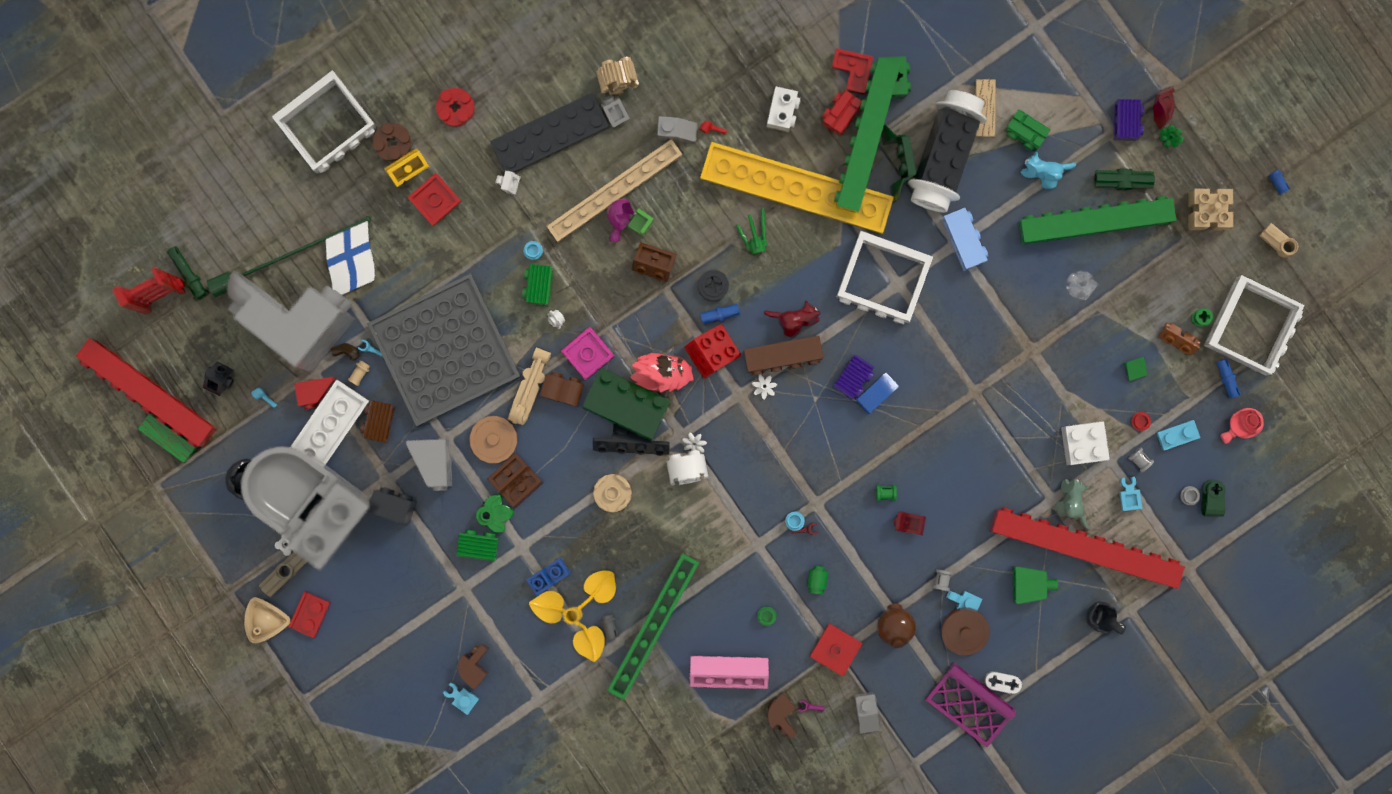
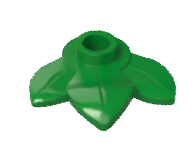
M495 494L485 500L484 507L477 510L476 520L479 524L488 526L492 532H504V522L513 516L514 510L509 506L501 505L502 495ZM484 512H487L489 514L488 519L483 518L482 515Z

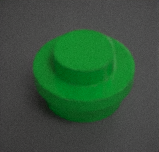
M762 607L757 613V619L760 624L770 626L776 620V612L771 607Z

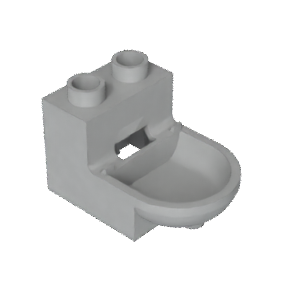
M235 270L230 274L227 283V294L233 300L227 309L235 315L234 318L293 366L313 372L355 320L347 312L353 304L327 285L321 292L309 287L289 311L268 293Z
M273 447L261 452L249 463L242 479V494L250 511L289 540L288 547L319 570L369 508V496L311 453L307 452L305 454L292 447ZM317 493L320 494L323 499L311 510L304 522L299 518V515Z

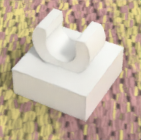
M505 171L504 177L497 175L495 183L500 184L501 190L516 195L520 176L513 172Z

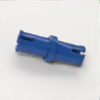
M737 303L723 308L719 306L715 310L700 313L703 325L718 320L721 322L725 318L740 315Z
M1228 358L1216 362L1222 377L1220 380L1226 387L1228 397L1234 398L1241 395L1235 380L1237 378L1236 374H1233Z

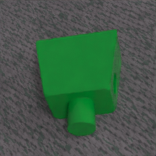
M1012 566L1013 603L1021 604L1047 599V591L1058 590V580L1047 579L1046 571Z

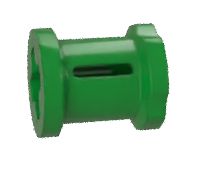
M1206 308L1196 310L1191 315V322L1196 327L1208 325L1213 320L1212 312ZM1199 315L1205 317V320L1202 321V319L1199 318Z
M876 484V501H896V485L880 486Z

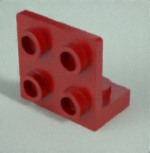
M722 324L696 337L684 346L704 379L741 356V353Z

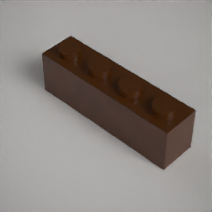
M820 335L744 349L747 373H752V376L764 374L763 370L771 369V372L782 371L784 366H790V369L801 367V363L806 362L809 365L819 364L820 360L824 358Z

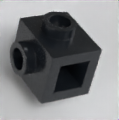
M216 362L206 370L203 388L220 396L226 388L230 389L233 385L234 370Z

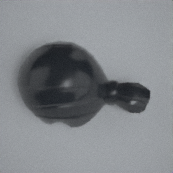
M1096 602L1087 610L1086 620L1094 631L1104 634L1110 633L1112 630H1115L1118 634L1125 632L1126 625L1117 622V611L1110 604Z

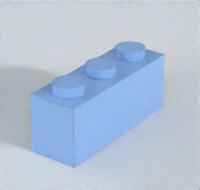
M962 208L945 215L942 221L963 271L985 263L988 252L985 246H981L979 241L981 236L978 229L973 227L971 212L967 211L966 208Z

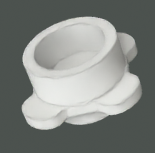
M558 310L549 311V323L553 327L560 329L565 322L563 315Z
M282 536L275 543V548L283 551L285 556H289L292 549L285 546V543H289V540Z

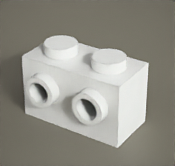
M775 87L767 123L768 128L789 132L790 127H794L796 116H793L794 108L798 109L800 98L797 97L798 91Z

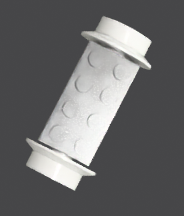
M949 90L945 101L936 102L935 108L938 112L915 178L908 182L914 189L911 197L913 203L929 210L945 213L948 211L951 201L960 200V196L956 193L979 124H984L987 121V118L981 113L984 106L982 99L963 91Z

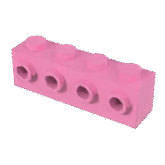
M691 656L690 687L768 689V658Z

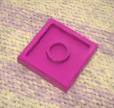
M591 327L587 328L561 350L585 380L615 356Z

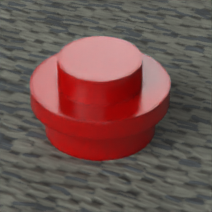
M1138 412L1133 415L1131 424L1135 430L1145 431L1150 427L1151 419L1147 413Z

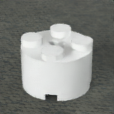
M700 450L688 452L689 455L682 457L681 454L669 456L670 460L667 461V468L671 485H675L674 481H679V485L701 481L700 477L705 476V479L709 478L705 456L700 454Z

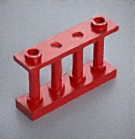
M154 267L151 269L154 277L131 289L117 286L112 290L121 307L146 315L152 312L150 307L152 302L171 292L181 295L186 294L184 290L185 283L180 277L178 278Z

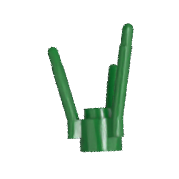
M761 208L762 240L760 236L757 237L751 214L748 215L753 238L749 239L750 243L740 225L736 224V228L746 245L747 251L751 250L752 255L766 251L765 246H768L766 241L765 210Z

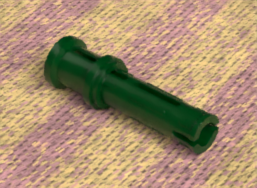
M177 246L170 248L166 253L184 278V285L190 289L194 296V301L204 299L210 292L207 289L205 290L200 282L201 278L194 274Z

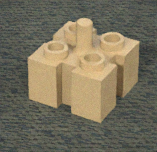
M1193 189L1188 192V208H1193V213L1188 215V230H1205L1210 226L1211 230L1227 231L1233 228V212H1228V207L1233 205V189H1217L1211 194L1210 189Z

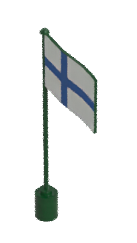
M366 216L365 219L248 270L242 273V275L247 276L326 240V256L332 289L344 295L373 282L375 279V265L369 244L368 222H371V218ZM229 271L207 280L208 287L215 298L227 293V283L230 278Z

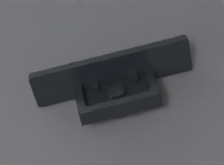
M613 423L612 438L594 437L593 451L662 456L669 455L670 442L651 441Z

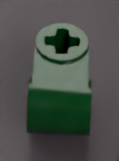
M1207 480L1202 486V515L1204 517H1224L1226 510L1225 486L1221 481ZM1215 486L1216 490L1211 491V487Z

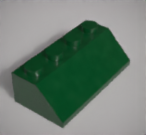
M601 368L582 408L652 441L671 400Z

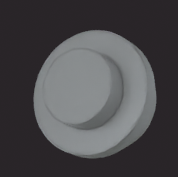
M1185 487L1180 494L1181 501L1186 505H1195L1200 500V492L1195 487Z

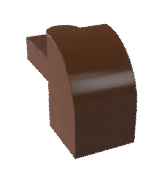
M484 643L480 647L476 645L469 653L472 655L471 658L466 653L463 654L458 664L460 677L474 690L488 675V672L478 664V661L489 649Z
M784 692L772 700L767 710V717L772 729L779 724L778 729L783 736L786 737L788 735L790 738H793L797 732L785 718L796 707Z

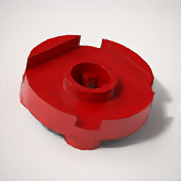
M450 88L441 92L436 102V111L445 124L452 127H460L473 117L475 105L468 92L460 88ZM454 103L460 106V109H457L456 112H453V109L450 108Z

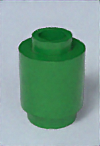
M814 566L813 569H809L807 583L809 593L824 594L829 572L825 571V567Z

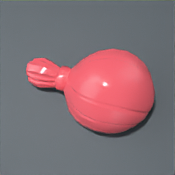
M1243 408L1237 411L1230 419L1231 429L1220 435L1223 443H1229L1236 436L1244 439L1257 436L1264 426L1262 414L1253 408Z

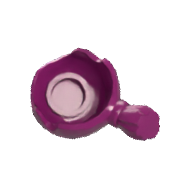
M627 199L615 200L607 209V218L613 226V232L609 237L610 242H620L621 230L631 222L629 215L635 213L630 201Z

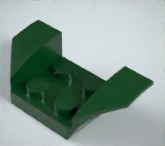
M884 125L881 133L882 145L898 143L896 156L897 159L900 158L901 166H899L900 177H904L890 185L891 196L894 197L893 203L899 200L902 186L907 185L909 180L915 177L916 169L910 136L896 135L887 125Z

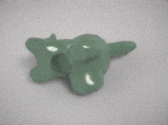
M1063 479L1061 490L1064 500L1057 502L1056 512L1060 517L1079 519L1081 526L1088 531L1090 528L1084 516L1082 492L1089 487L1083 485L1078 479H1073L1071 483L1068 479Z

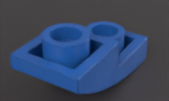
M884 373L856 401L870 414L899 386L887 373Z
M560 557L526 581L537 596L571 574V572Z

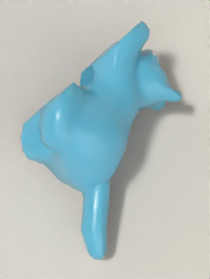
M1035 152L1033 156L1025 160L1027 168L1022 169L1021 174L1027 178H1040L1042 181L1041 186L1044 189H1052L1057 186V181L1062 179L1064 170H1071L1076 167V163L1060 164L1042 161L1039 159L1038 153Z

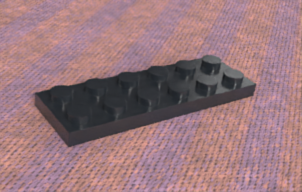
M592 92L490 142L504 172L510 171L515 173L608 129L609 125Z

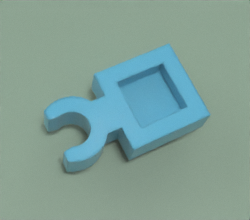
M1130 477L1131 483L1129 485L1125 483V478H1120V484L1124 488V491L1119 492L1121 511L1142 509L1140 490H1134L1136 485L1135 477Z
M451 682L449 685L453 688V693H448L445 690L443 694L448 698L453 697L455 700L452 704L468 715L480 698L465 687L459 691L458 686Z

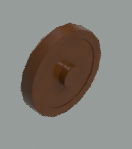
M959 608L951 611L944 618L941 625V636L945 646L951 652L958 655H972L979 652L989 639L990 628L986 618L979 611L972 608Z

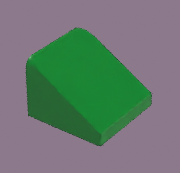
M1144 357L1123 363L1129 381L1148 375Z

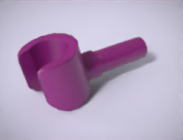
M800 700V703H805L806 708L797 709L800 712H805L807 709L824 711L825 707L809 704L806 700Z

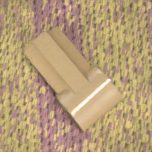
M1272 223L1259 235L1282 258L1290 257L1298 250L1297 241L1286 236ZM1284 244L1290 245L1291 252L1284 250Z

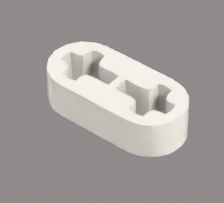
M991 671L984 677L985 685L992 690L1015 694L1022 687L1021 680L1014 675ZM993 675H996L995 678L1001 680V684L994 683V686H991L989 678H993ZM1012 679H1014L1017 687H1013L1010 690V686L1005 685V681L1012 682Z

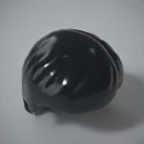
M250 459L238 460L232 464L225 476L227 490L241 500H244L242 479L247 466L252 461Z

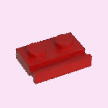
M304 591L288 627L315 638L331 602Z

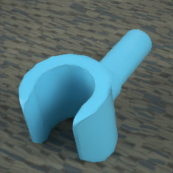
M361 340L366 343V348L358 347L360 351L375 353L383 357L380 350L372 347L370 342Z
M257 388L251 392L256 400L263 398L273 408L277 406L266 395L263 388Z

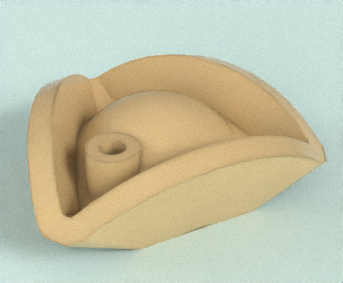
M254 597L249 601L245 612L244 624L246 635L249 641L254 644L263 642L285 629L290 624V618L272 604Z

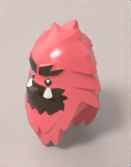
M649 353L637 358L638 362L632 364V368L636 372L630 377L631 380L636 382L635 384L650 391L660 392L668 389L669 392L674 389L679 390L686 386L689 381L694 380L692 367L684 359L658 353Z

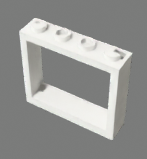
M333 70L272 116L317 174L325 172L333 161L342 159L346 151L355 149L363 138L372 136L377 128ZM337 84L367 125L316 163L286 125V122Z
M860 231L836 298H839V301L846 305H850V303L858 305L857 308L862 311H875V315L879 317H892L896 323L903 325L904 323H909L933 257ZM862 243L923 264L906 314L845 292Z
M1238 276L1235 278L1204 346L1265 376L1271 375L1279 367L1278 360L1280 356L1285 354L1288 347L1286 343L1288 339L1293 337L1296 331L1294 326L1302 318L1304 305L1245 276ZM1244 288L1290 309L1264 366L1218 344Z

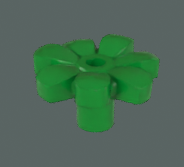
M1169 125L1168 128L1163 127L1160 131V140L1166 141L1164 146L1167 148L1171 145L1173 148H1177L1184 140V137L1180 136L1182 131L1175 128L1174 125Z

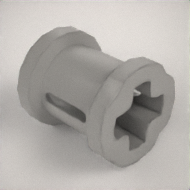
M1140 447L1128 459L1130 461L1133 460L1140 468L1139 471L1143 473L1154 463V460L1149 459Z
M936 569V582L932 588L949 591V580L953 572Z

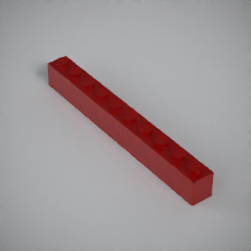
M1005 507L995 511L990 532L1179 589L1185 566L1179 565L1180 561L1168 558V561L1161 559V555L1151 552L1149 555L1142 554V549L1131 547V550L1124 548V544L1113 541L1112 544L1106 543V538L1094 535L1093 539L1087 537L1086 532L1076 530L1074 533L1068 531L1069 527L1060 524L1054 527L1050 525V521L1040 518L1038 521L1031 520V515L1020 513V516L1012 514L1013 510Z

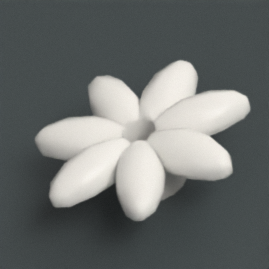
M759 375V382L752 383L753 386L757 387L754 392L755 395L761 393L763 399H766L767 393L772 396L774 395L771 388L776 387L777 384L770 383L771 375L765 380L762 375Z
M689 433V439H682L687 444L684 450L691 449V451L700 450V452H704L702 446L706 445L707 442L700 441L701 434L694 437L692 433Z

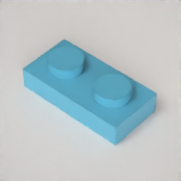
M1194 420L1156 433L1162 451L1200 438Z

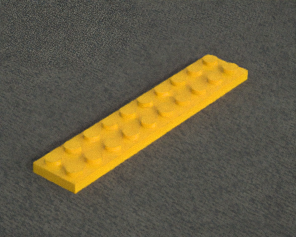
M714 142L710 144L700 177L701 180L883 234L894 198L890 195L866 189L858 214L836 208L837 202H834L836 192L841 191L842 184L839 183L840 180Z

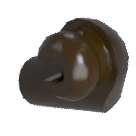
M349 343L331 348L334 357L345 354L349 356L350 360L359 358V350Z

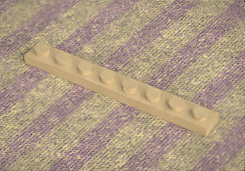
M669 140L550 223L547 228L556 241L560 242L606 210L612 202L623 198L679 159L682 153L673 140Z

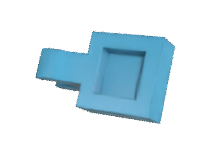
M949 590L946 598L958 603L957 609L972 608L978 611L982 602L981 598L966 591L959 595Z

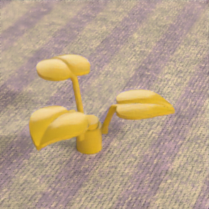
M599 571L586 579L584 590L591 596L578 607H571L567 610L563 609L564 599L555 591H546L529 602L536 616L547 623L559 622L563 612L564 620L568 624L575 623L576 626L583 628V630L575 634L573 645L580 655L590 659L592 662L597 661L601 656L605 645V637L599 627L591 626L587 629L585 625L579 622L582 618L581 609L593 598L598 603H606L614 597L616 583L614 573L611 571Z

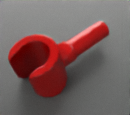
M704 121L699 128L706 134L710 130L723 134L727 133L726 129L716 127L709 121Z

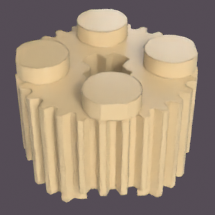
M631 57L621 58L618 62H613V60L603 61L602 67L596 71L601 92L604 94L609 92L610 95H620L628 87L634 89L639 85Z

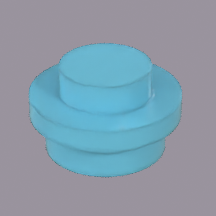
M530 241L524 246V254L528 259L537 260L542 256L543 248L540 243Z
M791 512L787 515L785 523L790 530L798 531L804 526L805 520L801 513Z

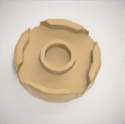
M610 474L603 476L597 481L593 494L595 502L601 509L608 512H617L628 505L631 500L632 491L630 484L625 478L620 475Z

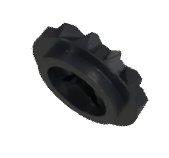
M710 270L700 277L698 287L703 297L708 300L717 301L728 292L729 282L722 272ZM711 278H713L715 283H722V285L716 287V293H714L712 288H705L711 284Z

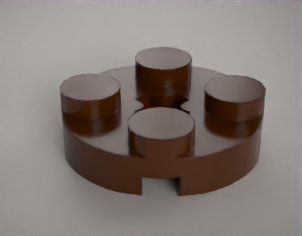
M397 123L383 124L378 128L373 137V148L382 159L389 162H395L408 154L412 147L408 131ZM396 138L397 145L389 147L388 140Z

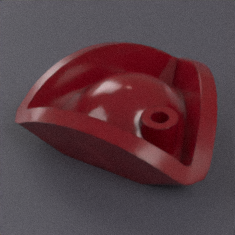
M1174 86L1160 90L1155 96L1153 118L1159 130L1173 116L1175 109Z

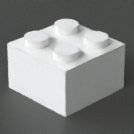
M1104 421L1061 427L1066 465L1110 460Z

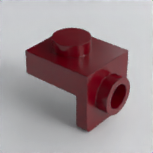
M899 511L894 519L895 530L923 536L926 517Z

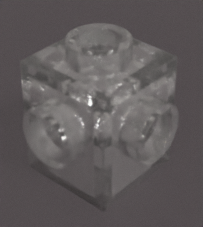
M1080 270L1070 274L1066 280L1068 284L1065 288L1069 290L1068 294L1072 297L1085 301L1098 286V283L1092 279L1093 276L1090 273Z

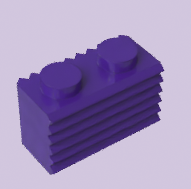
M1118 99L1114 103V140L1137 141L1140 135H1143L1144 125L1141 124V117L1144 115V105H1141L1140 99Z
M854 355L833 388L851 400L854 397L858 398L864 390L861 387L865 381L869 382L873 377L874 372L872 370L874 367L857 355Z

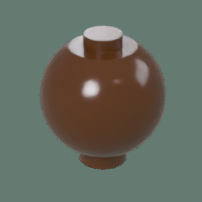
M890 604L878 619L877 631L883 642L894 648H901L914 637L916 623L913 616L903 609L902 605Z

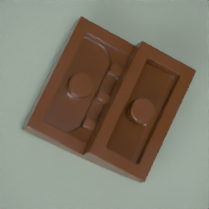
M516 452L487 478L515 509L543 484L542 480Z

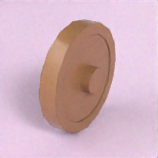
M487 416L479 420L472 428L470 434V446L473 453L480 460L487 463H501L509 459L515 452L518 444L517 432L514 426L507 419L499 416Z

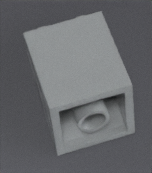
M451 440L406 441L407 447L427 487H433V491L447 490L448 486H452Z

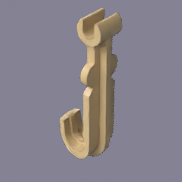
M536 347L532 357L534 361L531 368H526L523 371V376L526 379L521 381L507 419L513 421L514 424L524 425L527 421L540 389L538 383H543L545 380L542 370L550 359V352Z

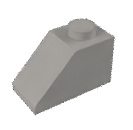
M659 116L658 140L669 141L672 139L673 141L696 143L697 123L681 118Z
M873 692L855 694L854 700L860 734L879 731L875 694Z

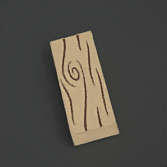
M976 79L975 96L984 101L981 113L987 118V121L984 124H979L975 137H995V80Z

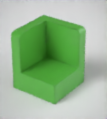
M638 208L628 227L644 237L653 225L654 218Z

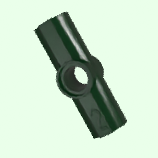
M1123 168L1116 169V171L1096 170L1094 175V185L1098 188H1115L1116 190H1132L1133 188L1153 189L1155 183V175L1151 171H1133V169Z

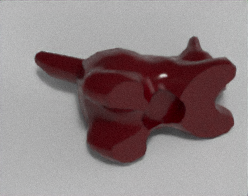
M807 300L804 307L798 311L783 313L764 311V314L768 317L779 319L784 334L788 337L797 336L802 326H812L820 321L818 317L820 312L817 311V308L810 305Z

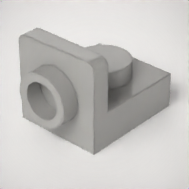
M610 95L603 99L600 105L612 127L630 119L617 95Z

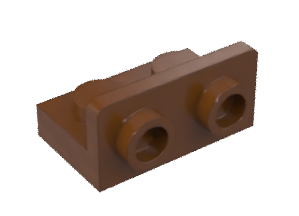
M640 242L633 260L632 270L638 274H645L656 280L668 282L677 254Z

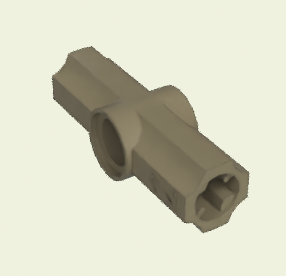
M293 552L259 585L261 590L269 597H272L308 561L296 552ZM284 566H288L290 569L288 576L282 573Z

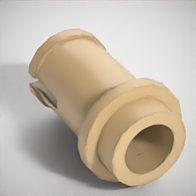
M361 360L359 363H356L355 370L350 378H348L350 382L359 386L366 372L370 371V365Z

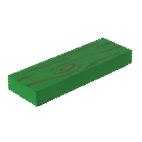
M149 414L138 428L139 431L183 463H186L196 450L186 439L171 431L170 427L157 421L156 417L152 414Z

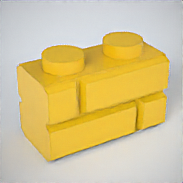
M415 148L385 167L384 170L393 184L398 187L404 181H408L428 168L429 165L420 151Z

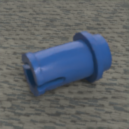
M1278 169L1269 174V181L1273 182L1278 194L1281 195L1290 190V187L1282 176L1283 172H1280Z

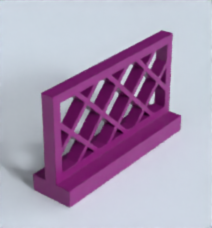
M955 662L950 665L949 670L925 698L928 703L986 747L991 744L1008 721L1012 720L1016 715L1015 708ZM949 676L957 681V688L946 689L945 681ZM969 690L972 692L973 699L961 701L960 691ZM958 691L959 701L947 702L946 692ZM944 692L945 702L936 703L932 700L936 693ZM985 702L988 706V711L976 712L975 703ZM973 703L974 713L963 714L962 704ZM960 704L961 714L952 715L949 713L948 705ZM991 714H1000L1004 719L999 724H992ZM989 715L990 725L978 726L977 716ZM975 716L976 726L968 727L964 724L963 717ZM990 728V737L987 740L983 739L979 735V729Z

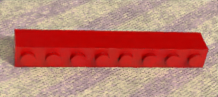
M89 338L77 353L76 357L81 360L79 363L87 369L91 367L96 371L94 374L97 377L110 381L112 388L125 392L127 399L134 403L136 401L140 403L142 410L149 414L152 412L157 416V421L173 427L171 431L178 436L183 435L188 438L187 442L193 447H204L217 430L215 426L96 339Z

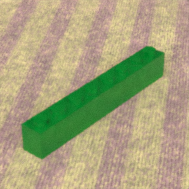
M881 57L878 58L877 62L873 61L870 73H873L872 81L868 80L865 89L868 92L867 99L863 98L860 110H863L862 117H857L855 128L858 131L856 136L852 135L850 147H853L851 154L846 156L844 165H847L846 173L842 172L839 181L842 184L841 191L836 192L834 202H837L836 208L857 214L860 211L901 66L899 62Z
M1166 196L1156 197L1155 201L1140 199L1136 200L1134 204H1129V201L1117 203V206L1110 207V204L1098 206V209L1091 210V207L1080 208L1079 212H1072L1070 209L1060 211L1061 214L1053 215V212L1041 214L1042 217L1034 218V215H1028L1018 222L1021 245L1172 224L1177 220L1173 198L1167 199Z
M682 553L610 684L608 692L625 700L694 574L699 561Z

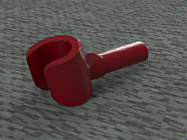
M811 523L807 525V527H803L798 531L791 530V534L804 532L810 535H816L819 532L813 533L810 529L811 526H816L818 524Z

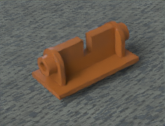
M1166 322L1163 327L1164 330L1158 335L1164 342L1173 345L1181 352L1190 356L1200 347V341H1198L1197 337L1188 332L1181 336L1180 334L1183 329L1173 323L1169 324Z

